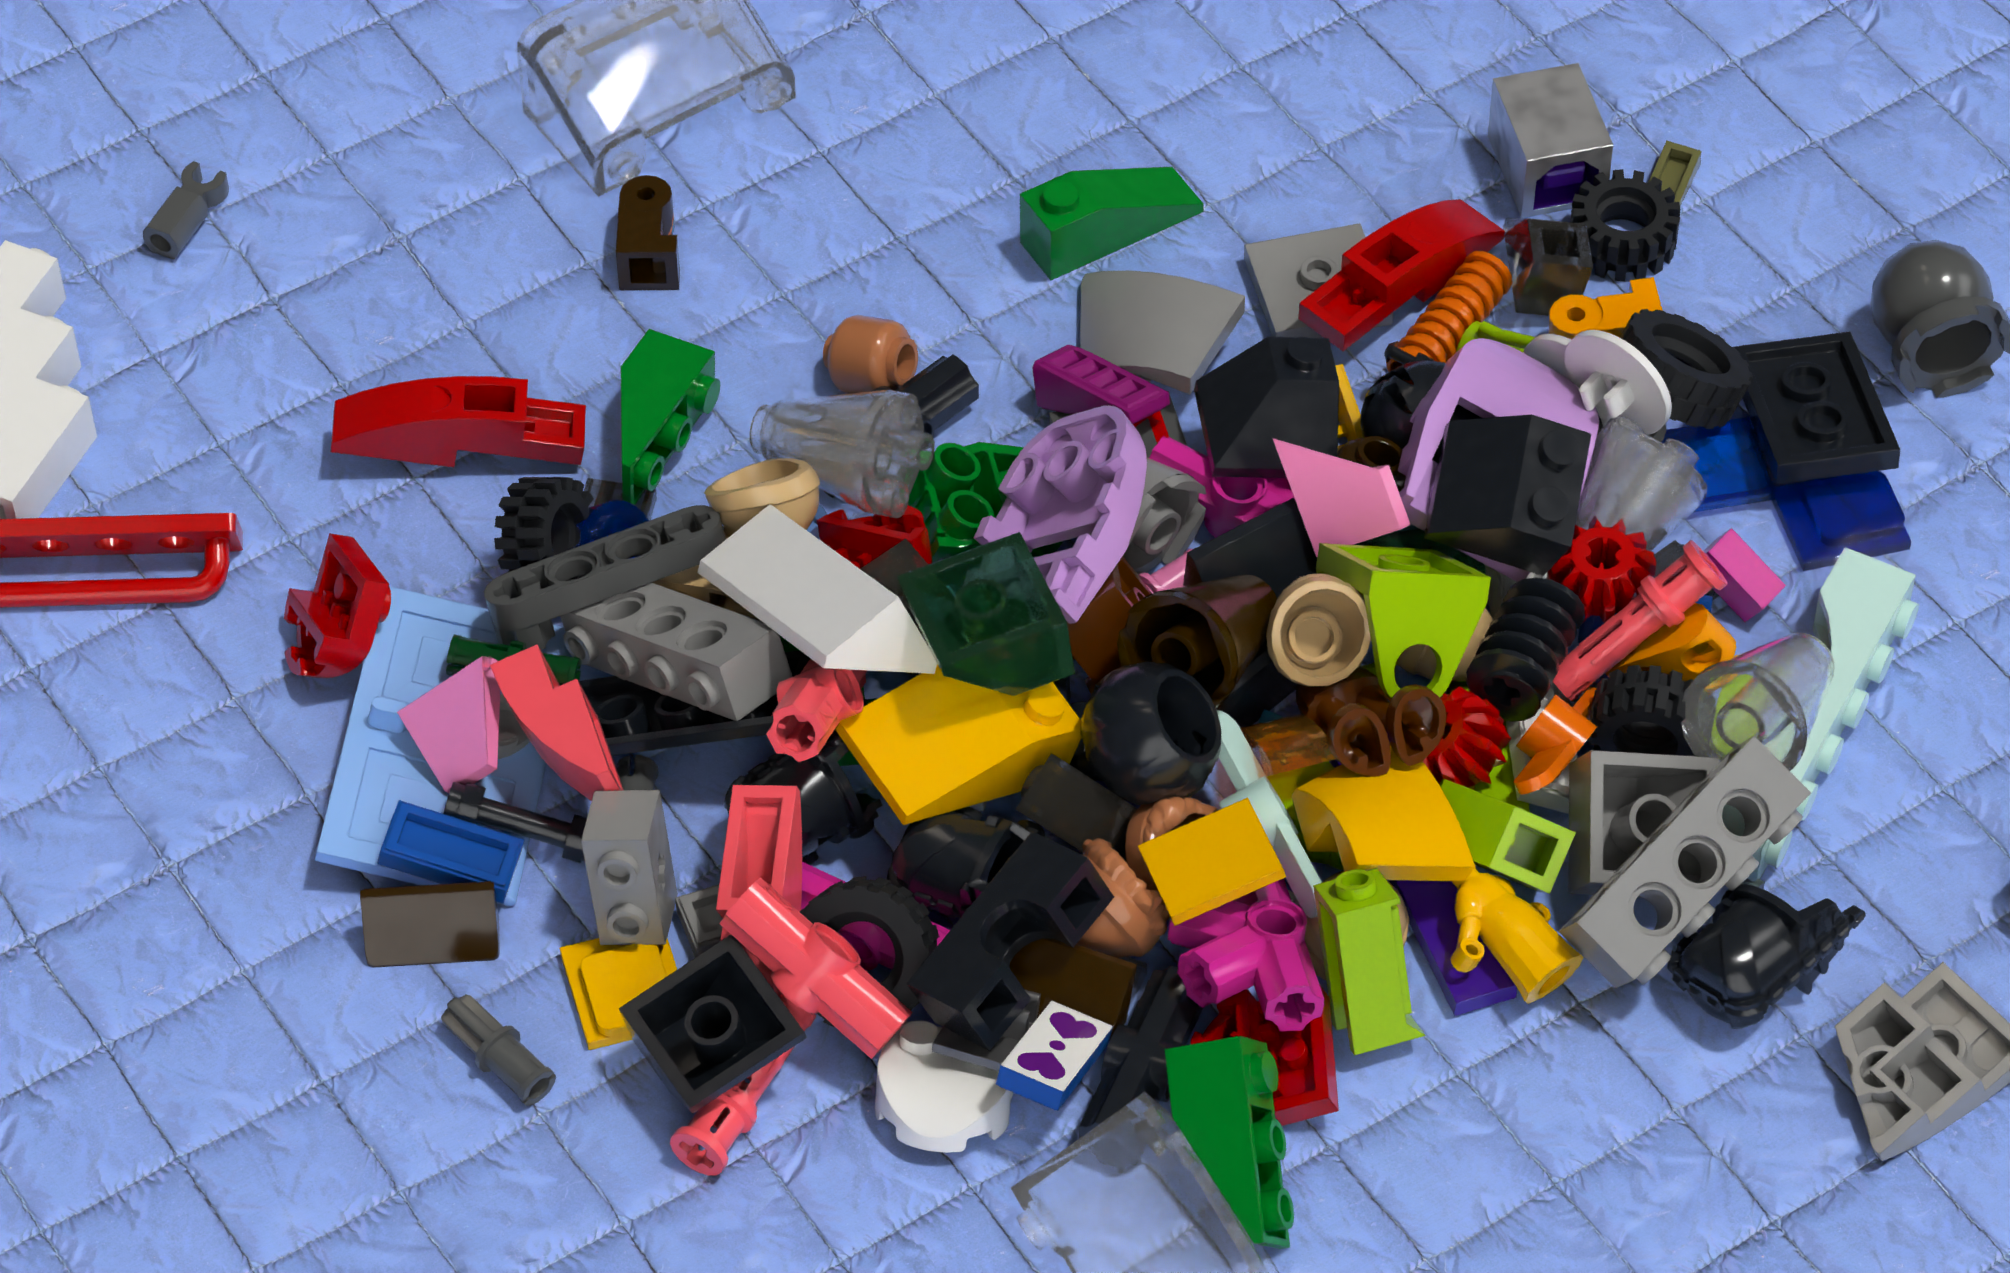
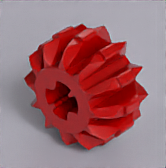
M1596 515L1589 523L1588 530L1575 525L1571 548L1547 572L1546 579L1567 586L1579 596L1585 606L1584 621L1591 615L1600 616L1605 623L1614 616V613L1621 611L1631 600L1639 595L1637 588L1641 586L1640 582L1648 575L1655 576L1656 558L1654 557V552L1646 550L1647 541L1644 538V533L1638 532L1625 535L1626 527L1622 518L1611 528L1603 527Z
M1459 686L1450 694L1444 693L1440 697L1446 709L1445 730L1439 744L1422 762L1427 766L1439 785L1442 779H1446L1474 790L1475 785L1479 782L1491 784L1489 773L1493 767L1507 763L1502 749L1508 745L1512 738L1503 725L1504 719L1499 715L1500 712L1487 699H1481L1473 692L1466 691Z

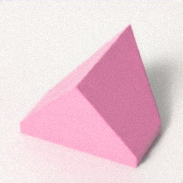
M1272 438L1316 557H1318L1319 543L1355 545L1411 525L1389 465L1369 467Z
M481 656L397 712L443 790L447 793H450L453 782L464 785L467 782L475 784L497 770L500 688L490 667L491 664L497 662L492 657Z

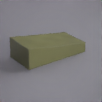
M1666 140L1650 180L1653 177L1662 181L1661 191L1670 187L1675 193L1674 202H1679L1681 207L1701 165L1702 151Z

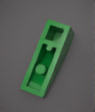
M1173 167L1070 171L1020 193V243L1050 280H1054L1204 212V204Z

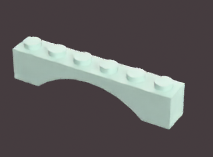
M1844 547L1820 589L1814 619L1813 633L1822 658L1823 685L1816 701L1800 723L1775 745L1768 748L1811 792L1796 808L1803 816L1802 821L1806 819L1815 801L1818 784L1814 782L1821 771L1829 775L1834 769L1844 744V738L1840 737L1845 726L1855 729L1859 724L1869 700V693L1865 692L1870 681L1879 684L1883 681L1894 655V648L1890 647L1895 636L1902 639L1908 636L1919 609V604L1911 601L1915 574L1847 547ZM1725 805L1722 812L1724 825L1731 833L1742 836L1745 829L1742 814L1735 807ZM1792 831L1775 845L1767 839L1752 855L1759 862V865L1748 877L1749 880L1756 881L1760 879L1768 864L1776 868L1779 867L1790 845Z

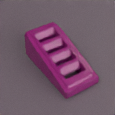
M1066 345L1036 360L1033 364L1037 406L1042 407V409L1076 414L1109 405L1121 409L1131 423L1135 424L1170 404L1169 392L1087 350L1073 345Z

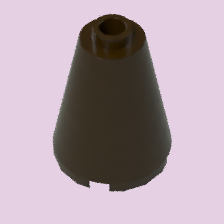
M1248 574L1162 590L1147 595L1132 606L1127 613L1129 616L1125 628L1119 631L1117 647L1120 665L1141 662L1168 663L1194 677L1209 694L1217 708L1231 694L1267 639V627L1277 597L1265 581Z

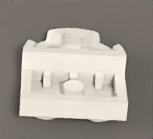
M906 1021L882 1048L878 1059L875 1115L877 1120L886 1118L896 1127V1138L898 1141L926 1151L962 1152L966 1148L969 1138L985 1133L992 1140L999 1138L1008 1127L1010 1103L1013 1092L996 1085L999 1071L932 1052L933 1042L942 1027H937L927 1021Z

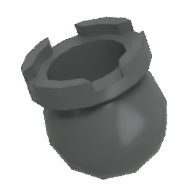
M1939 240L1910 243L1885 260L1873 282L1870 305L1874 324L1892 347L1891 362L1907 391L1914 393L1916 387L1932 388L1935 396L1941 398L1967 392L1994 376L1991 365L2002 356L2004 351L2010 354V320L2000 303L1993 301L1994 297L1990 278L1984 268L1964 247Z

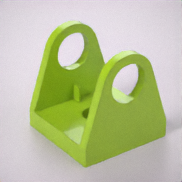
M1319 543L1316 564L1317 574L1335 576L1349 583L1364 596L1375 662L1360 666L1377 676L1382 691L1391 699L1400 690L1395 681L1394 670L1399 656L1411 646L1418 644L1428 645L1435 654L1437 666L1433 679L1426 687L1441 697L1449 687L1486 607L1491 577L1437 550Z

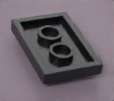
M1851 332L1734 347L1741 353L1740 356L1743 360L1748 362L1750 366L1749 371L1753 373L1751 384L1742 399L1776 484L1804 482L1813 479L1864 474L1899 468L1900 447Z

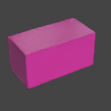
M1732 528L1714 540L1704 550L1728 583L1720 591L1714 588L1713 590L1744 622L1761 612L1786 586Z

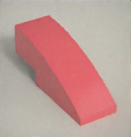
M538 644L490 665L499 688L525 735L540 757L564 782L590 801H592L594 791L624 790L599 718L578 679L560 686Z
M733 785L716 911L722 918H724L727 911L739 897L760 877L799 912L801 911L802 819L800 790L797 786ZM723 927L720 941L731 935ZM739 942L779 997L782 993L773 983L771 978L773 971Z

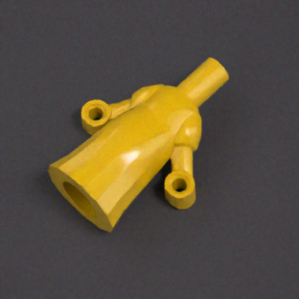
M1474 868L1465 881H1451L1458 888L1455 897V914L1457 923L1460 924L1456 950L1451 956V964L1457 971L1468 972L1473 970L1484 956V946L1478 941V936H1480L1514 982L1524 1001L1529 1004L1557 989L1580 966L1584 957L1548 924L1551 917L1549 909L1541 903L1532 902L1529 904L1527 901L1517 897L1513 886L1508 880L1489 873H1479Z

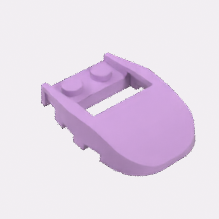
M1473 339L1447 360L1443 371L1411 416L1410 422L1413 423L1409 443L1404 447L1398 471L1406 475L1404 488L1399 494L1410 524L1423 531L1426 529L1438 463L1432 459L1444 435L1445 426L1450 421L1457 404L1482 418L1532 414L1591 433L1582 484L1583 490L1596 442L1599 416L1596 407L1591 411L1585 409L1577 385L1525 353L1491 339ZM1458 549L1516 582L1526 579L1530 573L1529 571Z
M1108 405L1063 417L1044 428L1032 438L1013 461L998 488L1007 497L996 518L993 516L982 518L974 536V539L983 547L977 566L975 564L966 565L959 587L968 594L960 614L950 616L947 627L961 638L983 643L989 634L1061 616L1069 624L1076 623L1126 552L1143 497L1147 469L1146 449L1141 435L1121 409ZM1078 537L1073 548L1029 559L1032 549Z

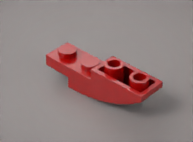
M1461 199L1445 200L1408 212L1382 226L1342 254L1341 271L1299 303L1298 319L1322 337L1329 338V342L1341 351H1345L1413 296L1422 302L1432 297L1445 286L1449 278L1453 277L1456 269L1463 264L1468 254L1474 251H1490L1504 239L1505 230Z
M452 376L392 383L335 400L330 452L446 467L455 466L457 450L581 465L585 447L586 405L527 398L528 379L495 376Z

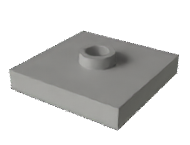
M1360 223L1244 244V260L1272 337L1322 338L1320 334L1298 319L1299 303L1341 271L1342 254L1365 238ZM1393 313L1374 328L1392 325Z

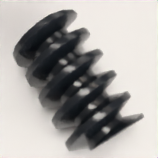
M1535 577L1522 579L1513 584L1505 595L1503 603L1494 616V621L1488 628L1485 638L1476 651V656L1466 671V684L1469 690L1481 699H1487L1499 710V715L1505 720L1525 721L1535 716L1541 707V701L1550 689V683L1559 671V665L1568 653V647H1570L1577 635V629L1580 628L1585 619V606L1579 596L1567 586L1549 579Z

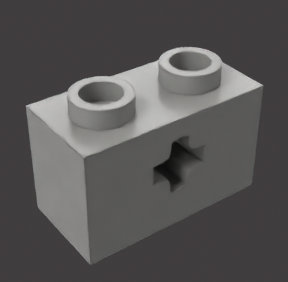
M660 790L594 791L581 843L600 945L666 944L675 907V897H677L678 893Z

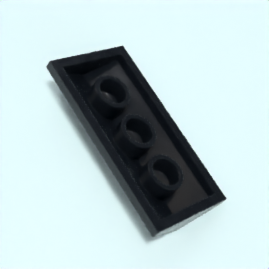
M800 650L785 652L792 676L800 674L810 658ZM617 676L579 681L599 718L612 756L766 735V732L773 723V712L778 706L777 694H775L740 720L734 721L668 695L660 694L657 691L628 680L620 679Z

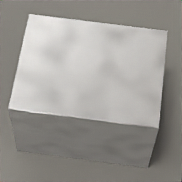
M1579 63L1493 78L1488 138L1521 218L1572 209L1575 193L1579 194L1580 186L1585 181L1593 185L1594 175L1602 172L1609 180L1613 143Z

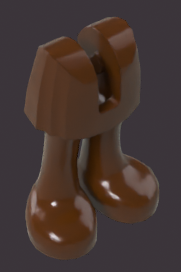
M1361 666L1348 678L1330 686L1306 687L1300 684L1296 685V703L1311 735L1321 741H1327L1329 750L1337 761L1349 770L1361 775L1376 777L1387 774L1391 764L1390 746L1395 755L1404 764L1412 766L1421 763L1439 744L1445 730V705L1441 698L1432 690L1417 684L1408 685L1397 691L1390 699L1382 691L1377 676Z

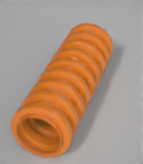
M1474 251L1468 254L1463 264L1456 269L1453 277L1448 279L1444 288L1437 293L1435 299L1428 304L1425 312L1418 317L1415 325L1411 326L1406 336L1398 342L1397 348L1414 357L1420 352L1437 362L1446 363L1456 353L1460 339L1466 329L1473 322L1479 321L1482 323L1484 319L1488 318L1493 308L1500 303L1503 295L1507 294L1513 282L1508 267L1499 258L1484 251ZM1391 358L1386 363L1387 370L1390 372L1403 364ZM1403 379L1404 381H1406V382H1408V383H1410V384H1412V385L1414 384L1411 379H1410L1409 381Z

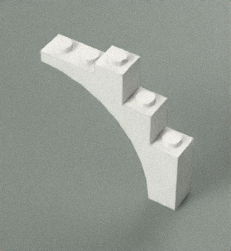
M7 240L0 246V519L39 518L95 441L97 433L89 397L68 386L82 366L73 327L53 317L66 300L58 258L50 256L43 250L37 248L29 249Z

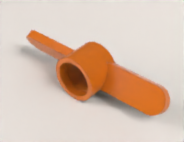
M1589 687L1573 707L1555 695L1517 743L1516 747L1532 758L1514 780L1519 794L1523 795L1537 791L1558 778L1595 731L1597 726L1590 721V713L1594 693L1597 688Z

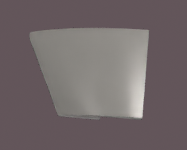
M1129 270L1087 273L1081 281L1080 348L1148 382L1154 380L1191 394L1196 380L1203 376L1244 314L1245 296L1215 285L1161 273Z
M1944 962L1902 998L1884 982L1835 1025L1873 1151L1881 1161L1901 1154L1933 1137L1983 1104L2010 1083V1023Z

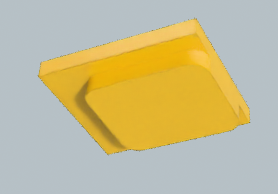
M1248 797L1138 845L1141 856L1174 926L1286 877L1284 869Z
M599 938L559 947L588 1050L633 1040L618 1008L677 970L668 938L666 944L600 945Z

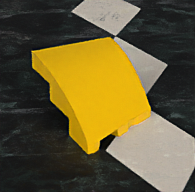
M1391 746V764L1387 774L1376 777L1365 776L1355 773L1341 764L1296 788L1291 795L1307 851L1339 852L1344 872L1355 869L1371 870L1377 868L1386 880L1465 881L1475 868L1470 849L1457 817L1432 773L1423 762L1412 766L1404 764L1392 751Z

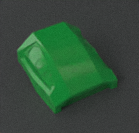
M977 442L967 446L944 443L939 445L935 452L913 451L904 467L901 504L909 505L922 512L930 540L932 563H936L940 559H979L983 546L974 539V536L983 517H997L1007 498L998 488L1011 464L1024 447ZM1062 541L1032 549L1030 556L1039 557L1057 552Z

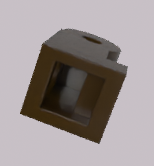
M637 176L628 180L621 188L616 240L619 290H679L680 264L677 235H673L675 226L672 191L670 185L657 176Z

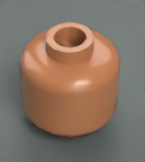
M855 315L844 319L835 332L827 338L823 348V362L829 370L830 378L838 390L851 395L866 396L880 386H887L895 391L913 378L918 365V350L914 340L910 338L902 324L889 319Z

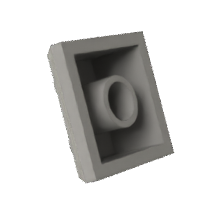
M1591 750L1569 763V830L1576 832L1569 848L1568 894L1593 895L1719 763V758ZM1681 851L1678 858L1680 872L1687 880L1698 883L1701 877L1699 861L1691 853Z

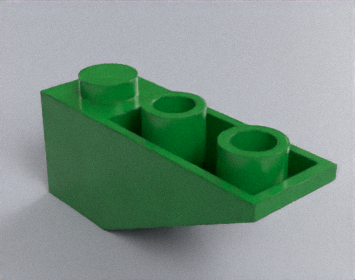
M648 329L621 365L623 509L631 512L646 490L651 492L657 487L667 461L675 451L681 452L686 447L691 436L692 427L702 413L709 414L713 410L718 400L721 386L720 380L715 378V351Z
M1236 1036L1165 1049L1171 1112L1177 1126L1253 1243L1278 1249L1290 1248L1288 1229H1291L1294 1223V1208L1289 1192L1283 1188L1280 1160H1283L1286 1155V1138L1282 1125L1275 1118L1273 1092L1277 1090L1279 1077L1276 1061L1268 1051L1267 1043L1243 1036Z

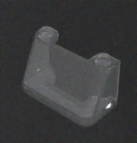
M575 0L532 22L522 32L517 42V60L523 113L598 197L624 185L628 180L640 174L646 159L645 139L739 93L742 103L754 113L776 110L786 102L796 98L793 71L750 0Z
M1146 1092L1139 1095L1011 1187L1024 1210L1016 1216L1024 1234L1038 1250H1042L1046 1246L1052 1248L1064 1258L1072 1273H1280L1265 1247L1253 1243L1172 1118V1114Z

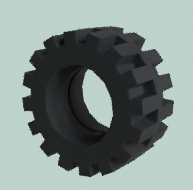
M1639 665L1628 666L1626 674L1619 669L1610 672L1609 679L1602 678L1600 680L1597 690H1595L1590 721L1597 728L1588 738L1589 745H1594L1593 751L1701 757L1708 727L1710 709L1708 697L1705 692H1698V683L1693 679L1686 682L1682 681L1683 673L1673 669L1669 674L1661 673L1662 666L1650 665L1649 671H1642Z

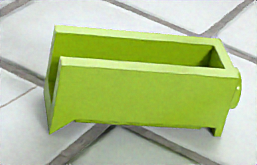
M1377 868L1371 870H1349L1339 874L1335 880L1313 885L1327 990L1330 997L1332 1025L1336 1030L1347 1028L1350 1050L1354 1056L1426 1036L1410 1015L1412 1010L1399 909L1397 907V904H1401L1398 894Z

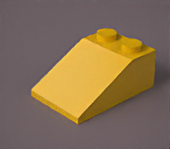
M1017 634L958 651L938 663L935 674L921 673L864 706L862 712L841 720L835 729L903 825L1063 780L1082 738L1080 735L1081 719Z

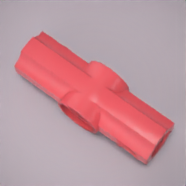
M810 658L800 674L779 682L777 686L778 706L773 712V723L766 732L776 754H787L792 756L797 762L805 761L818 755L841 720L862 712L864 701L861 689L866 683L865 674L867 671L826 669Z
M761 877L739 897L719 923L773 971L771 974L773 983L788 1000L806 1012L812 1014L819 1012L871 1059L890 1041L913 1013L859 965L861 962L859 954L843 936L825 924L819 922L811 923Z

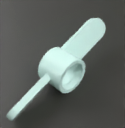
M1217 710L1221 726V751L1219 759L1237 791L1221 800L1219 805L1222 809L1248 797L1284 869L1285 878L1301 908L1309 918L1318 917L1313 885L1320 884L1322 881L1296 835L1298 833L1297 828L1274 787L1266 777L1237 722L1227 713Z

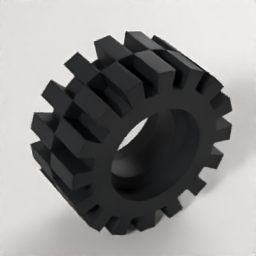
M1620 169L1613 170L1612 180H1608L1602 172L1594 175L1593 185L1585 181L1580 186L1579 194L1575 193L1572 202L1568 241H1571L1570 250L1573 256L1580 254L1579 264L1587 269L1595 263V275L1605 278L1608 270L1616 272L1615 281L1625 282L1627 272H1633L1635 279L1646 278L1647 268L1656 275L1663 270L1664 262L1668 264L1671 262L1674 250H1676L1681 209L1679 202H1674L1675 193L1670 187L1661 191L1662 181L1653 177L1649 183L1643 182L1644 172L1634 170L1632 179L1624 178V170ZM1623 219L1636 222L1644 228L1636 231H1621L1611 228L1605 223L1611 220Z
M523 477L518 479L519 483H512L507 488L510 497H502L499 503V507L505 513L504 516H496L494 527L501 528L502 533L500 538H494L495 549H503L504 552L498 559L500 568L509 569L508 572L600 539V530H593V522L599 519L598 510L588 508L594 499L590 491H583L584 484L579 480H573L570 477Z

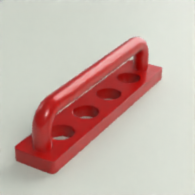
M234 513L0 519V558L204 552V569L194 577L1 582L0 608L189 603L205 600L218 592L226 581L230 563V552L243 550V531L237 515Z

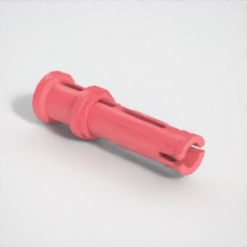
M1690 540L1683 546L1684 554L1657 577L1654 578L1650 575L1645 577L1640 582L1641 586L1637 588L1639 595L1566 655L1563 662L1559 665V671L1553 683L1572 702L1589 688L1593 682L1612 669L1662 626H1678L1685 620L1684 612L1712 588L1720 591L1728 584L1717 566L1695 542Z
M780 994L779 998L805 1031L815 1020L816 1014L812 1015L788 1000L783 994ZM794 1047L747 1077L750 1083H746L744 1079L700 1108L687 1126L678 1128L670 1140L672 1151L678 1159L698 1173L708 1176L720 1174L728 1163L727 1152L739 1134L747 1133L756 1123V1103L777 1072L780 1071ZM713 1126L716 1127V1133H712L710 1131V1128ZM700 1145L705 1149L703 1151H700L698 1149V1146Z

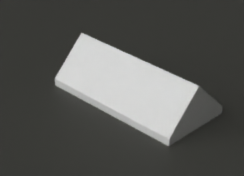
M771 504L700 560L697 573L822 668L935 674L938 661L900 598Z

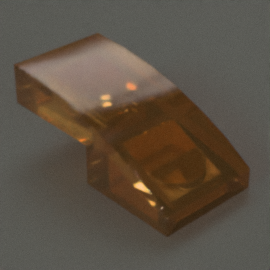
M1301 714L1240 728L1266 776L1336 759L1329 750L1325 733L1313 720Z

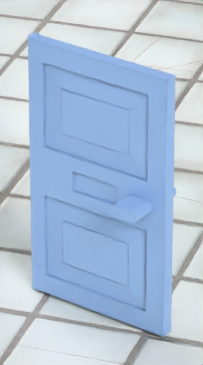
M389 586L391 590L390 610L385 621L378 622L371 649L363 662L315 861L418 885H438L439 883L377 864L382 844L399 800L443 814L449 793L443 790L397 712L451 677L446 674V667L448 664H451L447 663V656L454 634L494 644L498 643L488 609ZM553 625L555 636L547 641L546 648L541 651L542 653L569 657L570 653L564 643L565 629L564 627ZM529 742L518 752L498 759L497 770L476 782L475 785L486 788L485 798L536 812L546 762L540 757L531 742ZM476 822L477 825L525 840L503 904L505 906H513L517 901L530 838Z

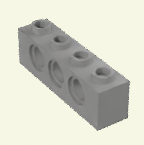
M648 583L560 616L566 632L564 634L565 646L573 658H581L583 665H588L617 676L620 679L628 680L657 691L660 694L668 695L734 721L740 720L777 694L779 682L793 677L779 634L765 623L654 583Z
M1755 736L1734 746L1559 932L1615 988L1632 982L1635 979L1642 985L1647 983L1671 958V955L1664 948L1680 932L1688 938L1712 916L1715 908L1709 901L1724 885L1730 891L1734 890L1757 868L1759 862L1752 855L1763 843L1769 839L1774 845L1777 844L1798 825L1803 816L1796 808L1811 792ZM1725 805L1735 807L1742 814L1745 822L1742 836L1731 833L1724 825L1722 812ZM1681 851L1691 853L1699 861L1701 877L1698 883L1687 880L1680 872L1678 858ZM1637 897L1648 900L1654 906L1657 912V923L1654 930L1643 927L1636 920L1634 903Z

